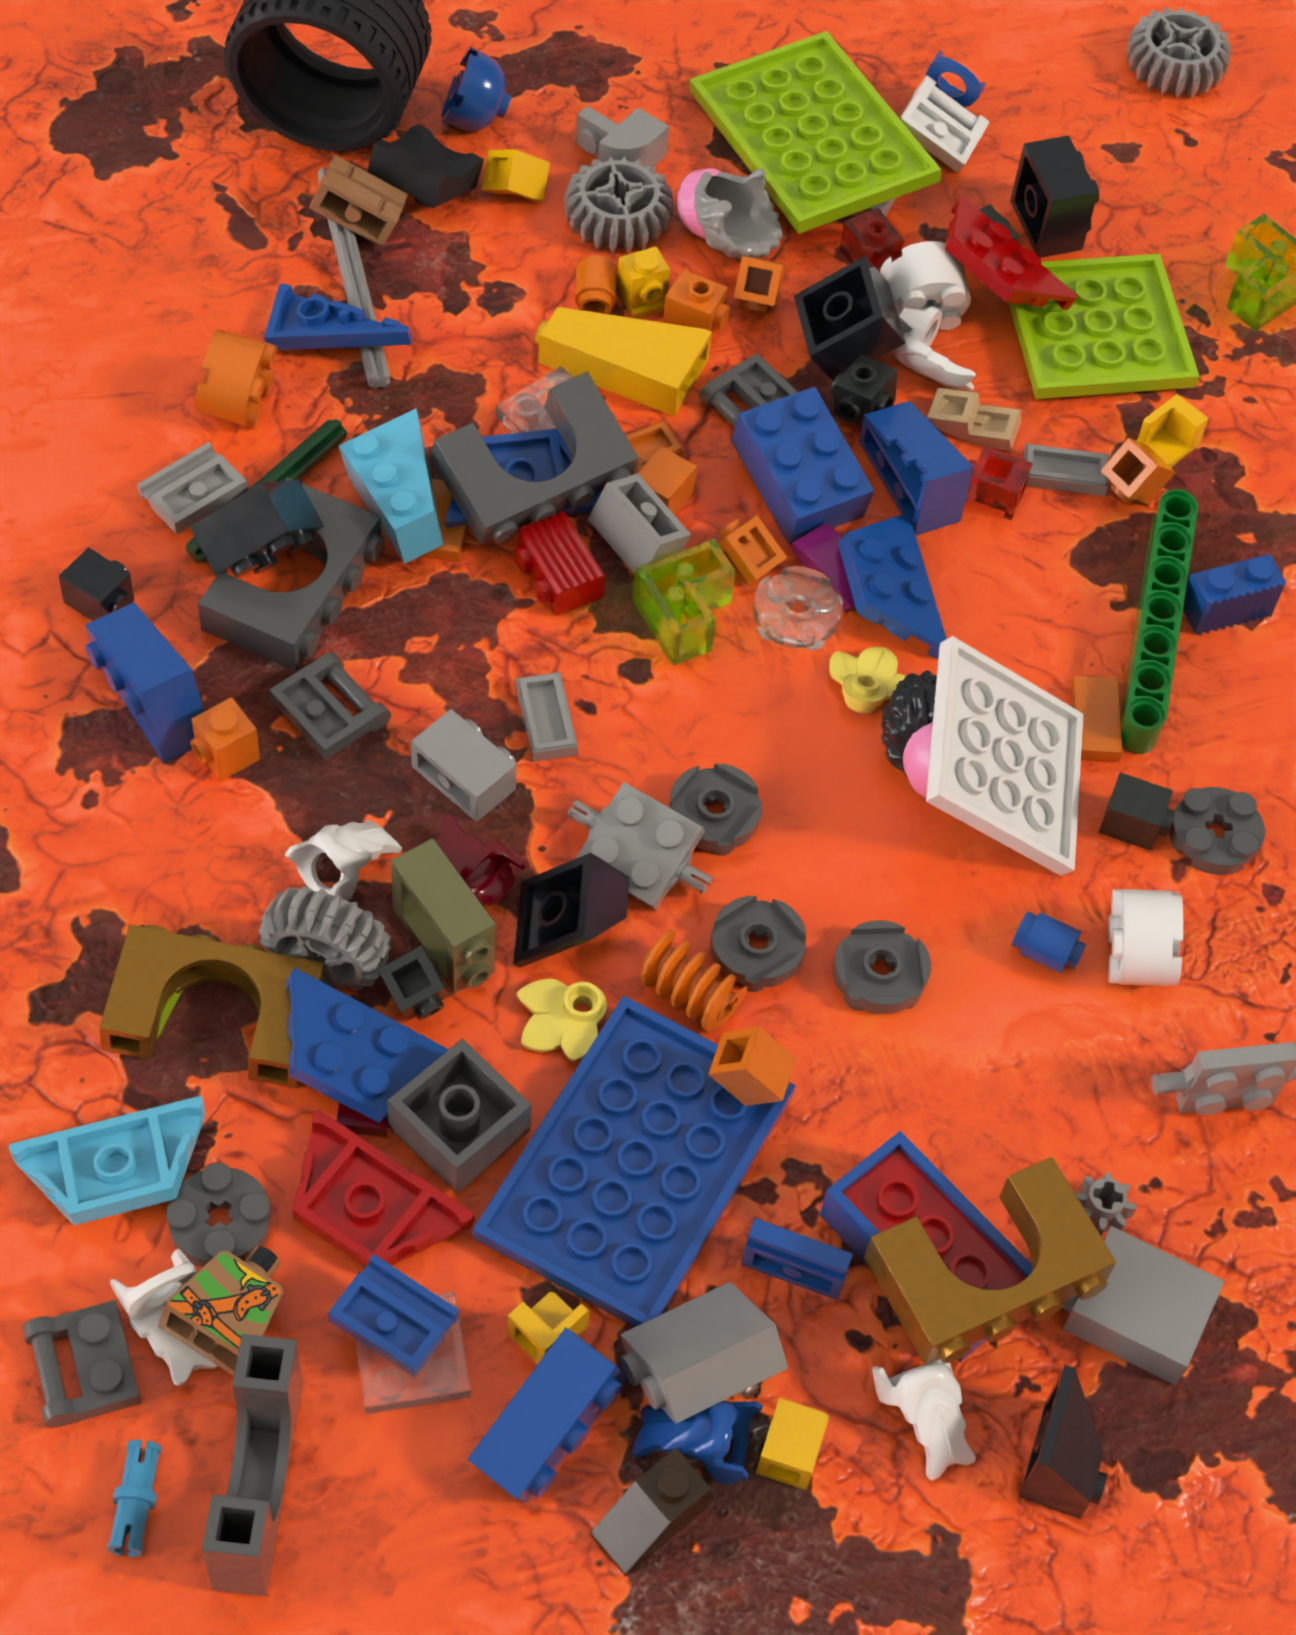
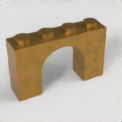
M129 924L99 1027L101 1050L150 1060L162 1012L170 997L175 992L178 994L182 990L196 984L207 982L223 983L237 988L248 996L259 1014L248 1057V1079L297 1088L299 1081L290 1077L289 1053L292 1051V1041L288 1036V1016L291 1013L290 990H286V981L295 967L322 982L323 962L304 959V957L267 952L262 947L253 944L237 946L222 943L202 934L191 937L171 933L157 925L141 927Z
M1053 1156L1009 1175L999 1196L1026 1242L1031 1256V1274L1013 1287L1002 1290H985L968 1285L958 1279L942 1261L917 1216L871 1236L864 1258L925 1366L939 1359L945 1364L953 1362L968 1353L971 1349L970 1345L986 1337L989 1342L1001 1340L1017 1328V1323L1032 1316L1035 1321L1044 1320L1058 1312L1063 1306L1062 1302L1075 1296H1079L1080 1300L1089 1299L1102 1292L1108 1286L1107 1279L1116 1264V1260Z

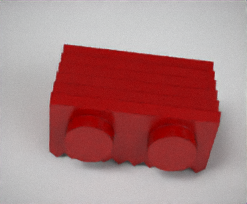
M560 511L557 515L553 514L550 518L545 517L542 521L537 520L534 524L529 523L526 527L521 526L517 530V547L513 549L515 562L522 573L529 571L530 577H533L534 580L533 586L538 600L542 605L549 603L550 609L553 610L555 616L604 597L606 576L565 512Z

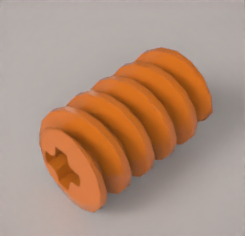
M670 929L655 942L645 956L642 963L641 982L647 987H654L656 985V993L661 998L671 997L672 1006L677 1010L686 1008V1016L692 1021L702 1019V1028L708 1033L714 1032L728 1022L737 1011L746 995L748 986L734 993L732 988L736 977L733 974L728 975L721 982L716 980L721 966L716 962L704 971L702 965L706 955L700 951L689 960L686 956L691 946L690 942L685 940L676 948H673L671 945L676 933Z

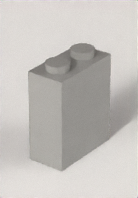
M1111 1226L1103 1240L1116 1260V1264L1107 1279L1108 1286L1102 1292L1089 1299L1080 1300L1079 1296H1075L1063 1302L1062 1309L1070 1312L1062 1330L1176 1386L1188 1368L1225 1281Z
M731 1282L620 1334L626 1355L622 1356L620 1361L624 1372L627 1373L629 1382L633 1386L640 1384L652 1408L656 1410L661 1407L675 1424L788 1369L776 1324Z

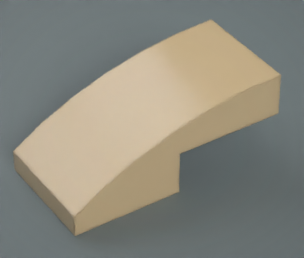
M945 388L937 389L927 419L938 430L953 437L980 446L1010 452L1022 422L1020 409L980 405L979 393Z

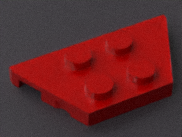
M963 195L959 197L951 209V213L955 215L949 223V236L946 239L945 249L1006 303H1027L1031 306L1044 307L1050 299L1055 300L1062 310L1070 309L1079 296L1043 266L1040 257L1036 253L1023 248L1012 239L1010 231L1005 226L993 222Z
M317 1109L313 1114L312 1131L308 1149L304 1154L300 1185L297 1187L292 1208L294 1219L364 1267L369 1264V1259L373 1254L392 1266L473 1225L475 1213L321 1110Z

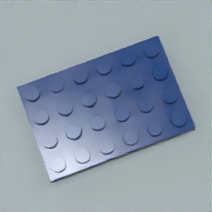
M623 995L472 1230V1238L634 1327L665 1313L793 1097L796 1085L789 1082L783 1101L744 1106L708 1075L718 1044Z

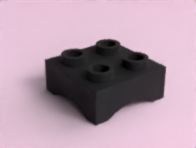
M417 124L393 142H386L383 139L375 142L367 172L411 195L418 204L435 208L475 189L484 159L474 153L464 154L448 149L433 136L429 129Z

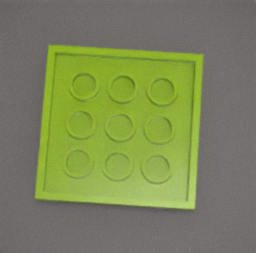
M1160 254L1044 261L1041 264L1079 296L1071 308L1062 310L1055 300L1050 299L1044 307L1031 306L1027 303H1008L1035 399L1196 388L1200 376Z

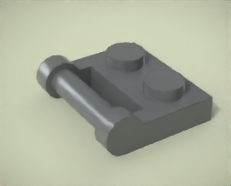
M756 353L707 383L700 391L699 399L708 408L714 407L735 427L738 415L743 411L726 396L731 391L750 409L798 393V391Z
M333 652L321 656L269 689L271 702L325 760L369 731L376 732L382 729L389 722L392 715L383 703H375L343 669V661ZM321 681H330L359 711V714L353 717Z
M116 1300L56 1317L34 1318L22 1326L25 1343L32 1345L45 1400V1405L42 1407L41 1412L46 1427L57 1428L141 1403ZM69 1337L83 1394V1397L72 1400L66 1398L53 1341Z

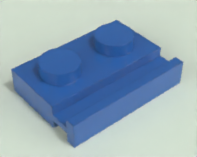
M754 1219L748 1234L742 1266L838 1300L853 1255L852 1253L765 1221Z
M375 1254L371 1256L369 1264L362 1273L359 1272L328 1312L329 1322L414 1378L446 1337V1332L451 1325L455 1324L459 1319V1309Z

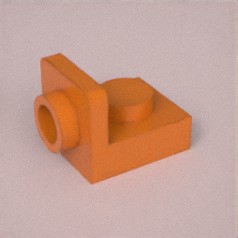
M758 515L745 524L739 518L735 519L718 532L722 540L710 548L715 556L725 550L749 585L788 558Z

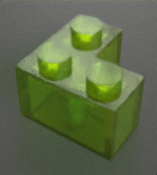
M1263 213L1236 231L1225 263L1230 270L1237 274L1227 308L1254 331L1259 330L1296 305V239Z
M715 539L635 568L632 600L672 666L712 651L717 619L711 610L731 603L735 570Z

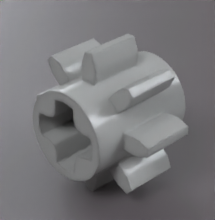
M1109 1172L1105 1174L1104 1178L1098 1179L1095 1182L1089 1176L1084 1177L1080 1186L1081 1192L1075 1193L1100 1236L1108 1232L1111 1226L1124 1231L1127 1225L1125 1219L1132 1218L1137 1208L1136 1204L1127 1202V1193L1131 1186L1129 1184L1122 1185L1112 1179Z

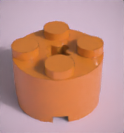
M220 329L216 331L212 336L203 361L202 368L205 369L203 383L198 382L195 410L209 416L256 428L263 406L259 403L261 395L268 396L272 388L275 371H272L271 368L275 360L277 346Z

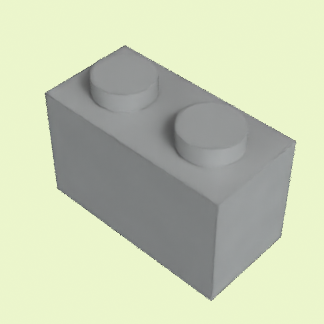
M638 473L606 483L588 518V521L640 581L672 570L691 536V533Z
M452 709L411 741L412 767L476 822L516 790L517 764L510 752L504 747H496L483 736L480 728L472 720H464Z

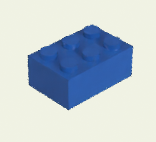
M815 386L739 413L731 442L788 545L824 523L835 528L864 517L874 489Z

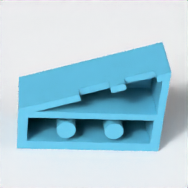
M417 409L339 445L351 484L369 511L381 516V529L404 564L444 545L428 462L427 447Z

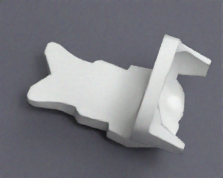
M933 306L925 309L904 308L899 315V319L910 328V331L903 332L906 344L893 350L895 358L905 366L913 369L914 372L937 381L945 387L973 392L975 386L971 381L974 380L976 373L952 363L948 358L930 348L940 327L942 311Z
M368 819L363 823L350 822L342 826L336 824L326 825L308 841L291 846L285 853V856L296 864L298 873L310 889L316 892L324 889L328 894L334 896L340 894L342 899L349 901L358 883L359 869L368 865L370 860L378 859L382 853H400L402 847L384 828ZM321 853H326L341 872L340 881L334 884L332 888L323 885L316 873V862Z
M176 1249L171 1256L173 1268L161 1272L138 1286L127 1287L116 1279L110 1280V1286L127 1312L132 1328L141 1338H147L155 1355L163 1358L167 1363L172 1382L180 1386L187 1382L193 1370L199 1368L214 1369L218 1365L158 1327L167 1300L198 1272L193 1263L190 1262L181 1250Z
M939 1359L926 1366L922 1365L902 1372L890 1379L882 1367L875 1366L872 1368L879 1402L899 1406L906 1421L913 1424L916 1440L925 1449L926 1476L928 1479L935 1480L939 1478L946 1468L954 1463L969 1465L975 1462V1454L968 1446L964 1436L966 1423L959 1407L963 1402L960 1384L955 1379L950 1363L945 1364Z

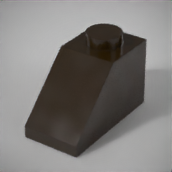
M675 1448L629 1487L591 1531L590 1536L620 1572L627 1576L707 1509L711 1487L679 1450Z

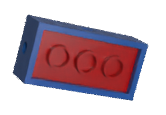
M901 1131L896 1133L826 1190L820 1216L867 1265L868 1263L864 1257L871 1236L917 1216L946 1267L966 1284L985 1290H1002L1021 1283L1031 1274L1032 1264ZM986 1337L971 1344L970 1351L957 1360L961 1363L987 1341L988 1338Z

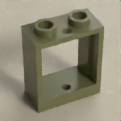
M432 838L391 860L393 910L419 946L422 945L429 953L442 979L453 994L466 987L475 988L483 984L495 972L496 924Z

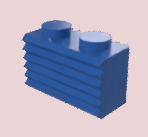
M1271 554L1189 574L1190 579L1187 580L1183 612L1194 633L1200 636L1202 632L1209 634L1210 630L1217 632L1218 627L1225 629L1226 625L1233 627L1234 623L1240 625L1242 621L1248 623L1250 619L1256 621L1257 617L1264 619L1265 615L1271 617L1286 584V580Z

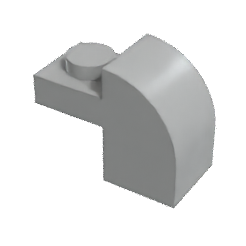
M588 106L577 114L576 144L588 153L597 156L601 162H605L608 155L614 160H622L626 156L630 162H635L641 158L643 166L647 167L657 165L667 155L669 126L640 108L635 109L619 125Z

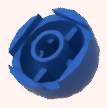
M469 47L459 64L466 67L465 71L460 70L458 76H454L441 114L443 116L441 123L458 130L473 132L488 127L496 116L503 118L508 109L511 95L505 93L507 80L503 68L497 61L487 54Z

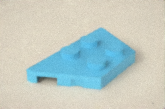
M201 1095L9 1144V1150L14 1163L73 1225H78L175 1200L206 1116V1109Z

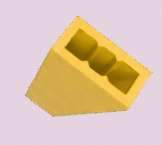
M557 307L549 321L543 320L539 325L535 336V344L539 345V364L572 377L588 371L596 386L675 417L709 360L712 332L702 328Z

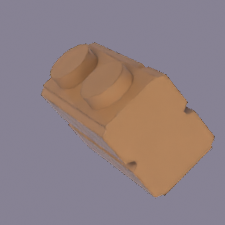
M334 155L318 184L309 209L383 247L400 217L408 194Z

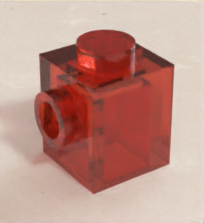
M877 208L844 221L840 251L850 264L866 256L880 272L883 263L890 256L892 262L901 257L904 239L882 211Z

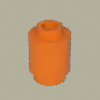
M591 255L582 259L577 264L575 303L579 310L610 314L611 309L616 304L617 266L605 256Z

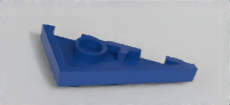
M279 284L264 336L265 342L276 345L277 350L411 345L413 338L409 326H404L399 321L385 317L380 323L366 318L363 309L339 301H329L324 296L315 293L309 298L293 293L292 286L287 284Z

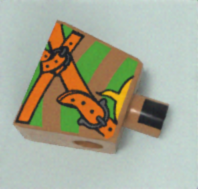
M262 1246L254 1247L245 1261L229 1251H220L167 1300L158 1327L234 1376L242 1334L264 1336L284 1292L282 1286L271 1279L280 1266L278 1257L272 1251Z

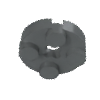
M714 763V769L705 768L699 770V766L690 768L676 780L670 793L669 808L704 828L705 833L696 846L699 849L709 850L717 856L728 855L735 847L746 843L758 829L762 814V803L758 796V788L749 775L734 766ZM717 801L724 803L723 813L720 814L707 811V807L704 805L706 802L714 805Z
M1219 787L1192 788L1188 790L1175 809L1176 812L1169 830L1173 847L1179 854L1182 850L1187 857L1192 859L1190 865L1200 871L1215 875H1227L1242 870L1246 863L1251 860L1253 861L1257 856L1265 836L1263 819L1256 810L1257 804L1255 799L1247 793H1236ZM1218 824L1226 831L1223 837L1219 838L1215 836L1214 830L1206 829V826Z
M745 896L730 902L718 913L711 933L710 950L714 962L721 966L720 971L725 976L733 974L736 977L735 982L739 983L742 988L748 986L747 991L758 992L764 987L782 984L798 971L804 959L806 950L804 923L789 905L776 899H772V903L767 901H756L757 896ZM753 934L758 939L766 936L769 939L766 948L755 949L751 947L748 936Z
M869 921L853 928L851 934L844 938L843 942L841 940L833 962L834 980L838 989L844 995L845 1003L854 1010H866L878 1014L896 1013L917 1005L921 994L927 986L931 970L930 956L924 943L919 938L915 941L910 935L904 933L905 927L890 921ZM876 959H883L885 966L893 967L894 971L888 972V975H880L874 972L871 967H874Z
M212 1163L207 1165L203 1171L194 1173L182 1182L177 1198L171 1200L167 1207L166 1217L175 1248L180 1249L194 1265L204 1267L220 1251H229L245 1261L254 1247H263L269 1236L271 1209L266 1191L253 1176L242 1170L229 1168L223 1163ZM221 1208L229 1210L228 1216L231 1222L228 1225L218 1222L212 1227L207 1224L210 1220V1211Z

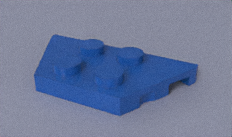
M557 429L482 437L498 465L508 474L524 481L541 482L553 479L562 474L571 464L568 448ZM601 491L596 492L594 497L584 505L576 508L568 505L557 510L555 515L560 511L565 512L566 515L592 512L601 495ZM452 497L445 517V527L460 525L468 527L469 524Z
M902 514L847 532L838 542L857 614L874 624L884 626L890 633L904 641L910 635L929 645L928 655L938 659L940 643L947 638L910 515Z
M295 967L286 981V990H290L291 1013L288 1016V1036L292 1041V1051L289 1053L290 1077L378 1123L388 1117L387 1100L449 1050Z

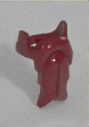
M447 814L443 819L441 836L434 839L479 902L486 906L499 903L506 893L512 889L516 881V870L513 865L521 870L526 868L525 864L498 840H492L485 845L476 836H468L463 831L457 818L452 814Z

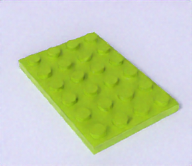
M827 31L689 79L690 93L752 173L757 169L765 171L766 175L764 178L766 182L764 189L767 190L768 195L798 234L938 183L941 180V168Z

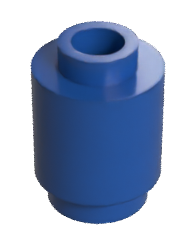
M1027 911L1011 945L1021 949L1020 955L1062 974L1066 966L1075 970L1087 944L1079 940L1082 933L1081 930L1042 912L1035 915Z

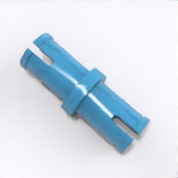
M131 1440L127 1443V1454L121 1486L115 1488L113 1503L117 1505L110 1542L107 1547L108 1552L118 1556H123L127 1534H130L127 1549H129L128 1557H139L143 1554L149 1510L155 1508L157 1494L153 1491L159 1455L162 1452L161 1445L152 1441H147L144 1461L140 1463L142 1440Z

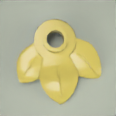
M884 647L867 648L860 653L859 657L836 651L832 654L829 662L830 676L842 685L845 704L850 709L860 713L874 712L885 700H891L892 692L896 690L897 683L906 677L896 673L898 667L897 657Z
M550 978L532 982L522 987L516 994L517 999L522 1005L534 1014L529 1019L522 1033L521 1045L524 1048L543 1053L554 1051L561 1047L565 1056L572 1062L585 1056L598 1036L597 1025L602 1022L607 1011L606 998L599 988L589 982H577L567 986L556 979ZM578 1004H586L591 1010L580 1012L575 1010L574 1007Z

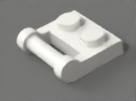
M926 75L916 88L899 119L924 149L958 173L966 164L990 121L981 114L976 117L935 86L936 81Z

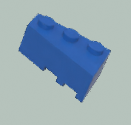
M910 401L864 414L859 443L900 513L910 515L915 535L960 522L965 502L968 499V489L974 469L967 459Z
M135 602L85 624L90 643L85 645V649L92 665L96 670L102 668L110 687L115 693L119 694L161 761L165 763L192 750L190 740L194 738L192 718L203 713L204 709L193 671Z
M565 1327L467 1460L517 1500L527 1503L532 1496L539 1499L557 1476L555 1469L568 1453L571 1455L579 1448L587 1437L592 1424L629 1381L627 1373Z

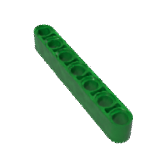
M1180 489L1166 491L1161 496L1150 527L1120 713L1122 747L1133 754L1149 753L1155 748L1168 713L1198 513V502L1195 497L1189 492Z

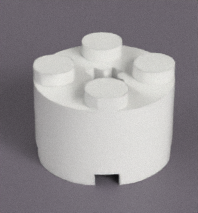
M927 241L912 244L901 249L903 256L893 262L890 256L883 263L880 273L889 283L898 317L904 308L925 309L933 306L942 311L940 330H951L960 325V316L968 309L971 296L963 264L945 249L946 243ZM900 320L902 331L909 332L910 328Z
M1112 889L1111 915H1109L1108 943H1112V955H1109L1108 965L1109 983H1118L1120 985L1178 986L1182 966V957H1179L1180 941H1183V901L1180 892Z

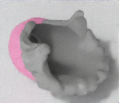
M714 168L695 170L690 172L681 183L676 201L677 213L681 223L695 235L706 239L709 247L722 251L727 257L739 260L742 259V256L766 257L769 255L770 250L776 249L780 245L779 240L783 237L781 224L777 221L779 213L773 211L774 204L771 202L767 190H764L766 182L764 176L766 174L763 169H757L747 177L723 173Z

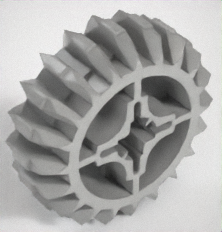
M1165 6L1161 13L1151 10L1149 16H1142L1137 25L1134 26L1133 31H1131L1127 47V60L1130 63L1129 70L1137 73V81H1147L1148 89L1156 87L1161 89L1162 95L1165 92H1172L1178 98L1181 93H1186L1189 97L1193 98L1196 92L1206 94L1209 88L1217 87L1224 73L1227 72L1230 63L1231 44L1228 43V33L1221 31L1220 23H1210L1209 15L1201 17L1196 15V10L1191 13L1185 12L1180 6L1177 11H1172Z
M608 155L605 162L593 158L590 167L581 165L579 172L571 176L569 186H567V191L565 192V215L567 216V222H570L572 227V233L580 234L583 243L594 241L596 250L602 246H608L612 253L616 248H624L629 253L635 245L644 250L648 241L657 243L660 234L666 233L670 217L673 214V194L671 186L667 185L665 175L657 174L655 165L644 167L641 158L635 162H630L626 156L622 160H614Z
M302 886L300 890L287 888L285 892H278L274 900L266 908L259 929V934L261 935L260 943L267 948V952L304 957V959L323 962L322 982L329 986H335L341 991L346 987L353 990H362L364 987L373 986L375 980L380 976L378 969L385 966L389 960L391 936L384 931L385 925L380 921L374 920L371 911H363L357 907V902L350 903L342 899L340 894L334 896L328 894L324 889L316 892L306 886Z

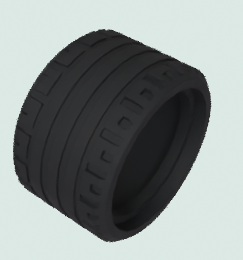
M244 0L225 41V69L228 72L227 76L233 85V89L245 106L260 121L280 135L299 144L329 151L365 149L371 147L375 142L387 138L392 133V130L396 129L402 118L430 50L429 47L432 41L430 34L432 29L431 24L428 22L429 15L424 8L425 5L422 0ZM284 23L309 25L337 36L361 53L373 68L347 67L321 57L298 41Z

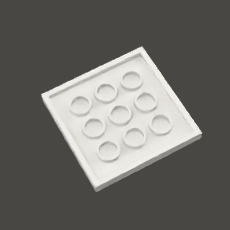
M954 636L942 641L939 647L926 802L1060 876L1074 871L1083 713Z

